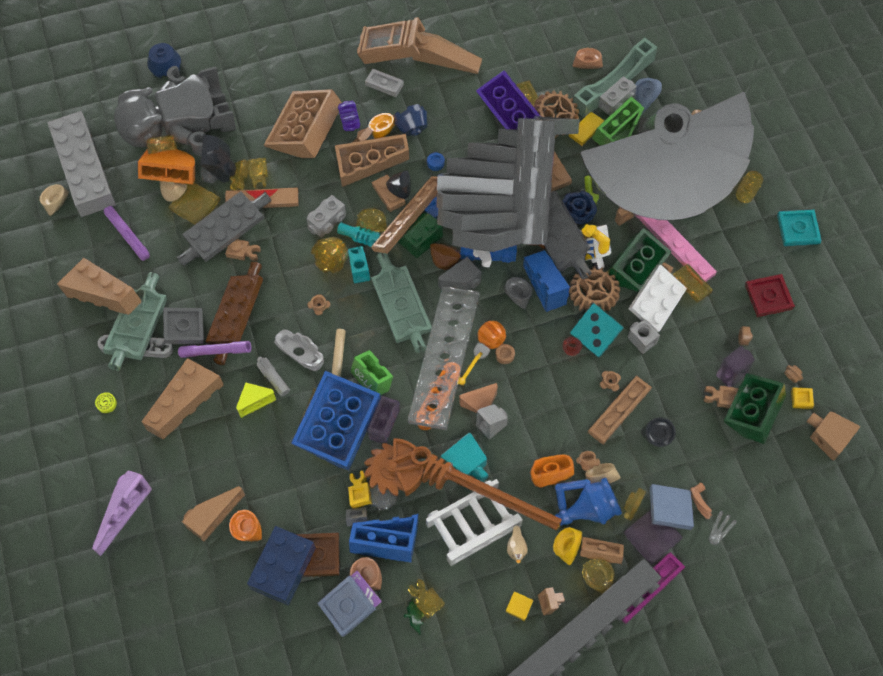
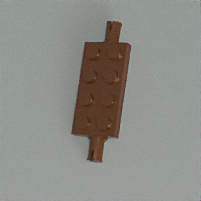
M251 262L245 276L230 277L206 338L208 344H227L241 340L263 282V278L259 275L262 269L260 263ZM229 353L216 354L213 362L224 366Z

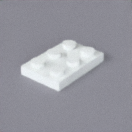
M657 265L628 309L641 321L645 319L659 332L687 288L662 265Z

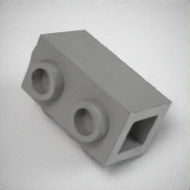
M623 76L600 96L599 108L611 116L631 96L633 98L636 97V85L634 82Z
M333 195L324 199L315 211L313 210L308 214L306 218L308 230L321 238L325 234L330 233L333 227L345 218V205Z

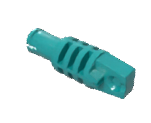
M340 223L337 229L338 234L348 236L354 242L368 245L369 247H372L381 236L376 231H371L361 226L352 227L344 223Z

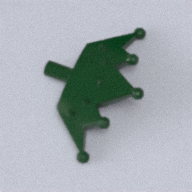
M411 598L406 607L408 614H404V618H409L410 626L421 635L420 626L424 625L421 619L428 615V612L425 613L418 610L420 605H415L414 599Z

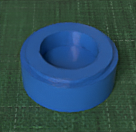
M431 153L427 157L429 169L439 171L444 167L445 159L442 154Z

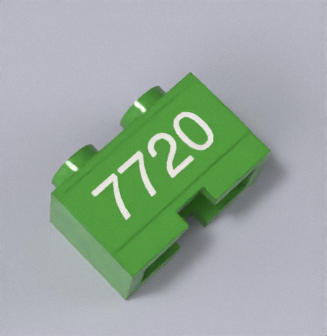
M369 350L354 357L351 373L365 388L380 393V395L388 392L393 375L384 366L379 364V360Z

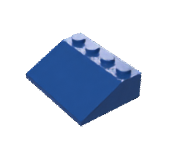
M325 371L291 444L349 471L381 401L380 393Z

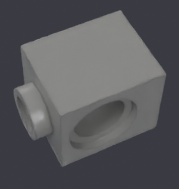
M645 319L640 323L635 322L629 328L628 339L642 354L656 345L660 335ZM639 334H645L646 337H641Z

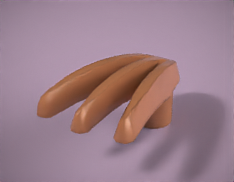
M699 483L690 489L691 497L700 513L706 519H710V516H712L710 512L712 510L706 505L700 495L705 490V486Z

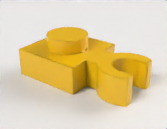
M360 471L361 476L359 479H356L353 473L350 474V481L354 484V486L348 487L350 506L352 508L372 504L370 485L366 482L367 477H364L363 471Z

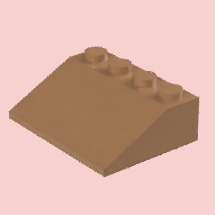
M333 90L293 91L264 143L265 147L300 158H315L339 113L338 105L342 102Z

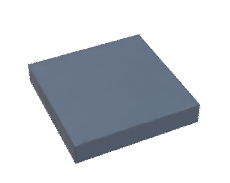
M654 484L650 486L652 524L691 530L694 527L691 491Z
M351 576L344 579L318 602L320 608L342 637H345L376 610Z

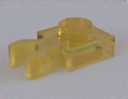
M266 158L248 160L250 179L253 178L252 184L254 189L257 188L256 184L258 182H262L263 187H266L265 177H268Z
M245 159L235 163V175L230 177V180H232L230 190L236 191L238 188L244 189L245 184L243 180L247 178L249 173V162Z
M418 579L416 584L420 589H415L410 585L408 591L412 596L418 597L415 604L427 618H430L442 609L445 603L433 588L427 591L423 580Z

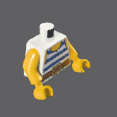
M587 224L580 230L591 248L585 253V261L591 260L593 267L595 266L596 270L601 267H605L602 257L611 254L607 225L596 227L595 225Z

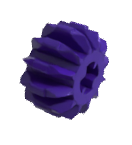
M352 100L340 103L338 110L343 129L345 131H353L360 128V120L355 102Z

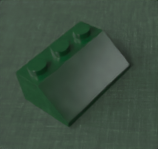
M642 228L633 236L607 271H609V276H615L614 281L619 282L618 286L639 292L657 265H662L672 251L645 228Z
M746 373L724 419V423L744 438L765 444L786 398L785 383Z

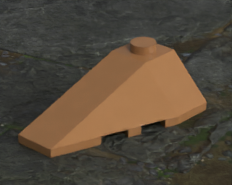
M419 32L422 42L417 43L415 40V45L420 52V56H414L413 60L478 74L482 58L439 35Z

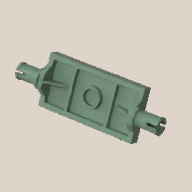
M379 253L377 259L382 269L378 275L371 277V281L396 343L411 339L416 353L420 352L419 348H421V351H424L427 347L421 335L432 332V326L406 266L398 268L392 265L387 253H383L384 256Z
M152 272L148 273L144 285L138 290L134 289L142 302L129 315L119 312L103 348L105 354L113 355L108 364V367L112 370L116 368V371H119L125 357L142 360L167 301L166 295L158 294L155 291L157 282L160 279L156 273H153V276Z

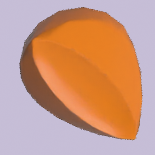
M240 510L232 516L229 529L234 538L249 542L262 539L261 525L254 513L249 510Z

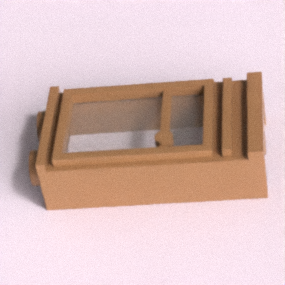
M418 17L414 18V20L371 27L364 26L357 54L364 64L420 56L415 40L417 43L422 42L419 32H424L425 28Z

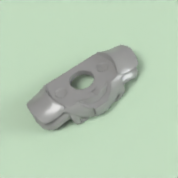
M282 330L276 335L274 343L281 351L299 364L313 371H317L322 367L324 363L323 355L318 352V347L309 337L298 332L293 334L289 330ZM296 348H302L305 353L302 356H296L293 351Z

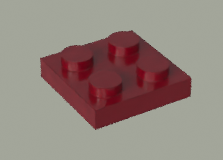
M782 274L746 281L745 287L757 317L794 309L795 305Z

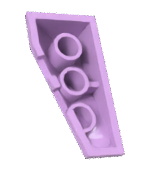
M128 470L125 475L118 479L92 547L98 555L101 556L152 490L141 474Z

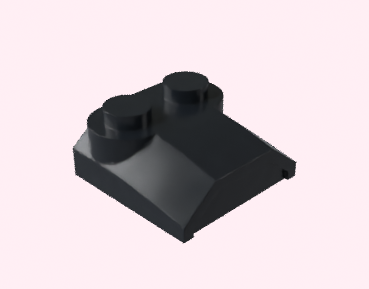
M204 135L200 166L221 182H228L229 178L234 176L236 172V165L230 159L229 145L216 136Z

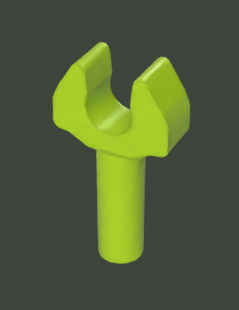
M585 176V192L592 195L597 205L599 195L592 192L591 176Z

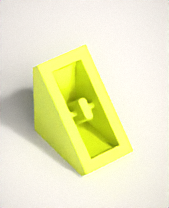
M245 383L236 408L242 418L272 403L276 398L272 389Z

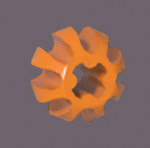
M487 321L478 330L479 342L489 349L498 348L506 339V330L497 321Z

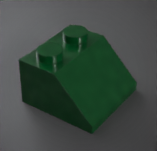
M421 213L399 239L398 243L415 258H418L430 248V244L436 243L443 237V226L438 225V220L431 214Z

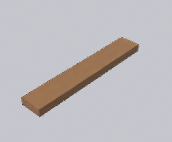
M431 176L372 245L374 252L388 254L436 197L438 177Z

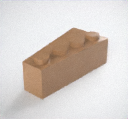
M85 258L57 283L68 298H78L79 301H88L99 307L102 305L110 310L127 315L142 302L132 287Z

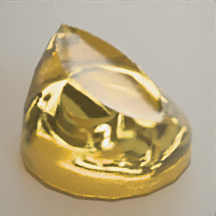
M174 135L146 140L148 155L177 149Z
M364 209L359 213L355 226H360L367 230L370 229L371 231L384 232L387 229L385 214L378 209Z
M600 558L592 559L583 565L582 576L588 586L604 593L613 585L614 569L606 560Z

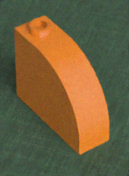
M149 146L138 161V179L193 184L195 181V159L190 154L178 149Z

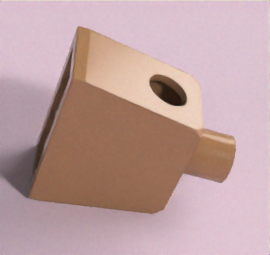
M829 412L825 419L813 413L807 420V423L816 428L810 437L811 440L833 461L860 428L859 425L834 412Z

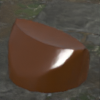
M444 243L430 244L432 261L436 267L447 270L458 264L461 257L458 249Z

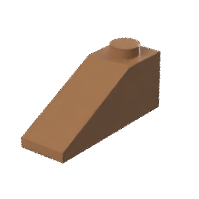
M238 486L196 505L184 515L183 524L202 541H205L245 496L242 488Z

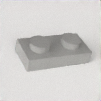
M372 69L365 80V85L397 97L404 85V81Z

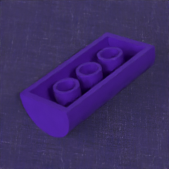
M505 70L476 90L477 94L505 129L517 130L518 118L534 119V116H540Z

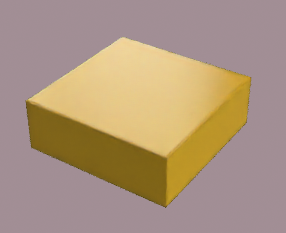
M792 388V407L813 409V389Z
M514 592L506 613L525 621L533 600Z

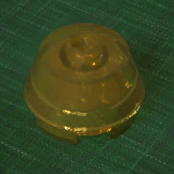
M337 237L318 240L311 249V254H314L317 260L315 265L324 273L327 271L332 273L339 272L349 256L347 246Z

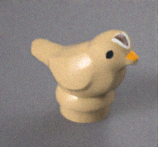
M514 526L512 536L507 544V553L517 563H520L527 554L528 548L521 534L520 527Z

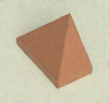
M497 383L459 395L460 406L477 413L480 408L492 405L497 395Z

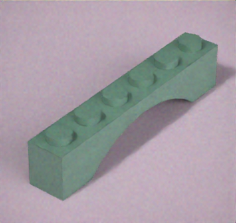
M643 38L611 73L602 80L586 85L573 97V103H577L576 109L579 110V114L585 118L590 112L599 107L600 96L623 76L631 80L655 60L657 46Z

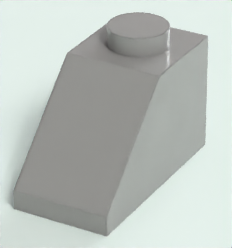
M495 404L480 408L477 411L476 426L490 440L507 426L508 416L502 408H498Z

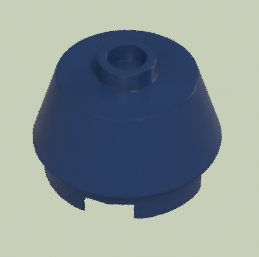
M159 43L149 50L147 66L156 77L162 78V76H167L168 69L173 66H177L180 70L181 57L169 44Z
M419 104L406 107L407 110L401 114L400 112L394 114L395 126L406 136L419 135L428 126L427 111L424 110L423 106L420 107Z
M585 191L572 194L570 192L562 200L578 227L585 226L596 215V203L592 195Z

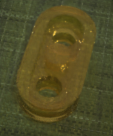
M750 171L744 177L736 192V197L740 202L749 203L754 199L763 182V176L759 172Z

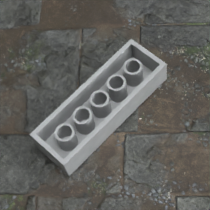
M82 111L47 122L80 216L83 217L104 210L108 206H116Z

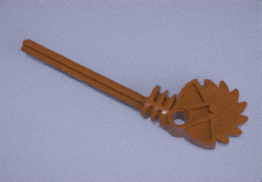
M393 438V446L383 443L382 447L384 450H372L371 454L374 457L364 462L366 466H369L364 473V477H371L370 487L374 488L378 485L382 495L388 490L391 494L398 496L399 489L404 492L405 496H408L420 486L421 482L425 483L428 480L429 486L436 483V489L440 490L447 480H451L556 531L562 519L454 469L453 463H445V460L442 458L438 460V456L432 454L428 448L423 446L416 447L403 439ZM420 458L426 459L425 461H422V462L417 461V460L420 459Z

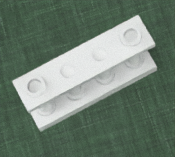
M497 479L492 482L491 480L485 482L498 489L499 482ZM473 492L441 511L435 510L431 512L428 518H426V525L428 528L435 525L449 548L447 561L450 566H453L512 532L514 526L521 527L522 518L518 513L514 516L509 514L505 506L491 500L502 517V523L495 526L491 524L477 501L485 496ZM471 505L485 528L484 533L479 536L477 534L474 535L460 512L461 509ZM451 515L454 516L467 538V543L461 546L456 545L442 520Z

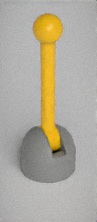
M477 343L473 351L475 358L464 375L458 379L459 385L465 384L466 377L478 359H484L490 353V349L484 344Z

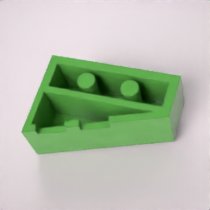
M631 96L596 129L592 139L602 146L630 137L644 107Z

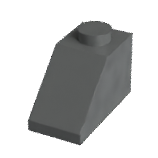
M466 257L438 277V287L446 290L468 291L480 284L481 271Z

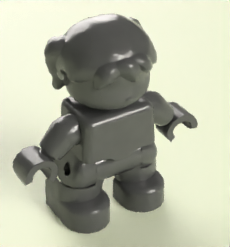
M173 66L167 71L169 81L155 93L157 106L150 99L146 98L152 93V88L147 87L144 89L128 90L120 94L118 106L114 112V122L121 138L128 144L139 148L147 147L150 142L157 141L161 137L162 127H164L169 139L185 145H191L192 152L201 156L203 136L210 129L216 130L220 128L223 133L236 130L233 111H229L225 94H222L217 67L201 70L197 75L193 74L186 79L183 76L179 78V68Z

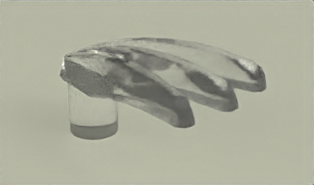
M722 511L719 512L709 536V542L713 545L718 544L737 523L736 520H733L725 531L722 532L730 518L728 514L719 529H717L723 514Z

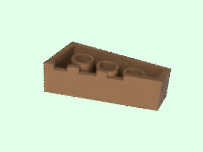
M406 134L335 145L342 187L409 160Z
M187 358L142 420L146 430L161 439L167 437L182 423L185 417L196 411V408L203 401L206 402L214 391L224 386L221 377Z

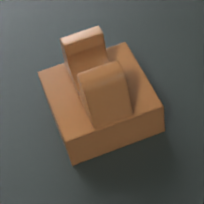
M553 587L546 588L538 594L543 615L552 614L559 608L561 602H565L563 593H555Z

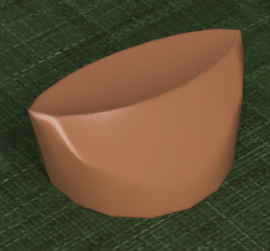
M593 48L580 49L576 53L573 67L583 69L602 68V55Z
M368 557L356 560L350 569V576L358 571L372 590H380L382 576L378 564Z

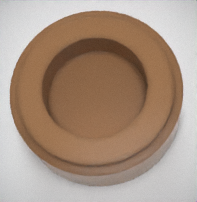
M502 344L496 349V359L499 363L509 364L514 360L515 350L512 346Z

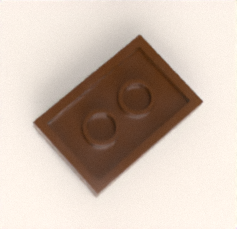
M339 533L296 534L314 542L316 547L303 577L340 575Z

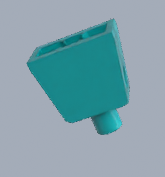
M470 432L441 455L445 463H453L454 469L471 477L474 476L479 481L484 482L489 476L483 469L487 465V458Z

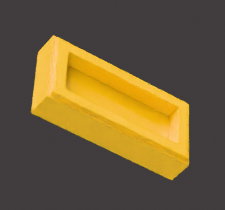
M590 112L579 123L578 134H569V137L583 146L594 135L596 129L604 120Z

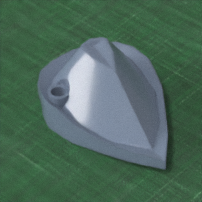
M643 78L635 83L636 97L634 99L644 107L642 114L661 92L662 84L657 79Z

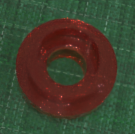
M569 337L564 340L563 350L566 354L574 356L581 352L582 343L579 339ZM569 344H575L576 347H570Z

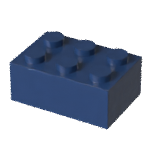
M275 526L247 582L249 588L289 606L316 549L314 542Z

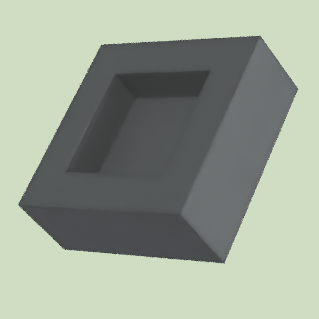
M366 507L346 510L347 527L353 526V523L367 521Z

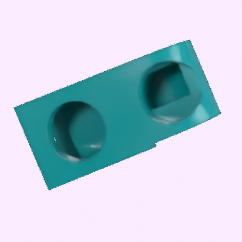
M363 246L348 249L354 284L370 281Z

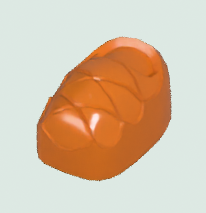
M554 455L535 460L530 472L532 482L535 486L542 488L570 479L574 475L573 460L568 455Z

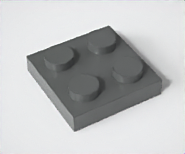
M163 308L164 344H203L202 308Z

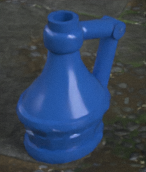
M603 478L601 482L591 483L590 480L585 479L559 483L555 486L558 507L560 509L559 513L555 514V516L562 519L560 526L569 525L573 520L578 519L606 524L614 515L622 514V510L607 478ZM583 488L578 500L567 509L564 491Z

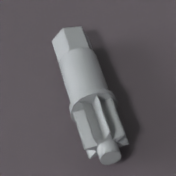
M258 357L256 366L263 373V376L268 379L280 396L288 394L290 389L276 372L275 367L272 366L267 358Z

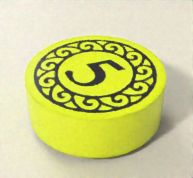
M102 393L96 398L95 405L100 412L110 413L116 408L117 402L112 394Z

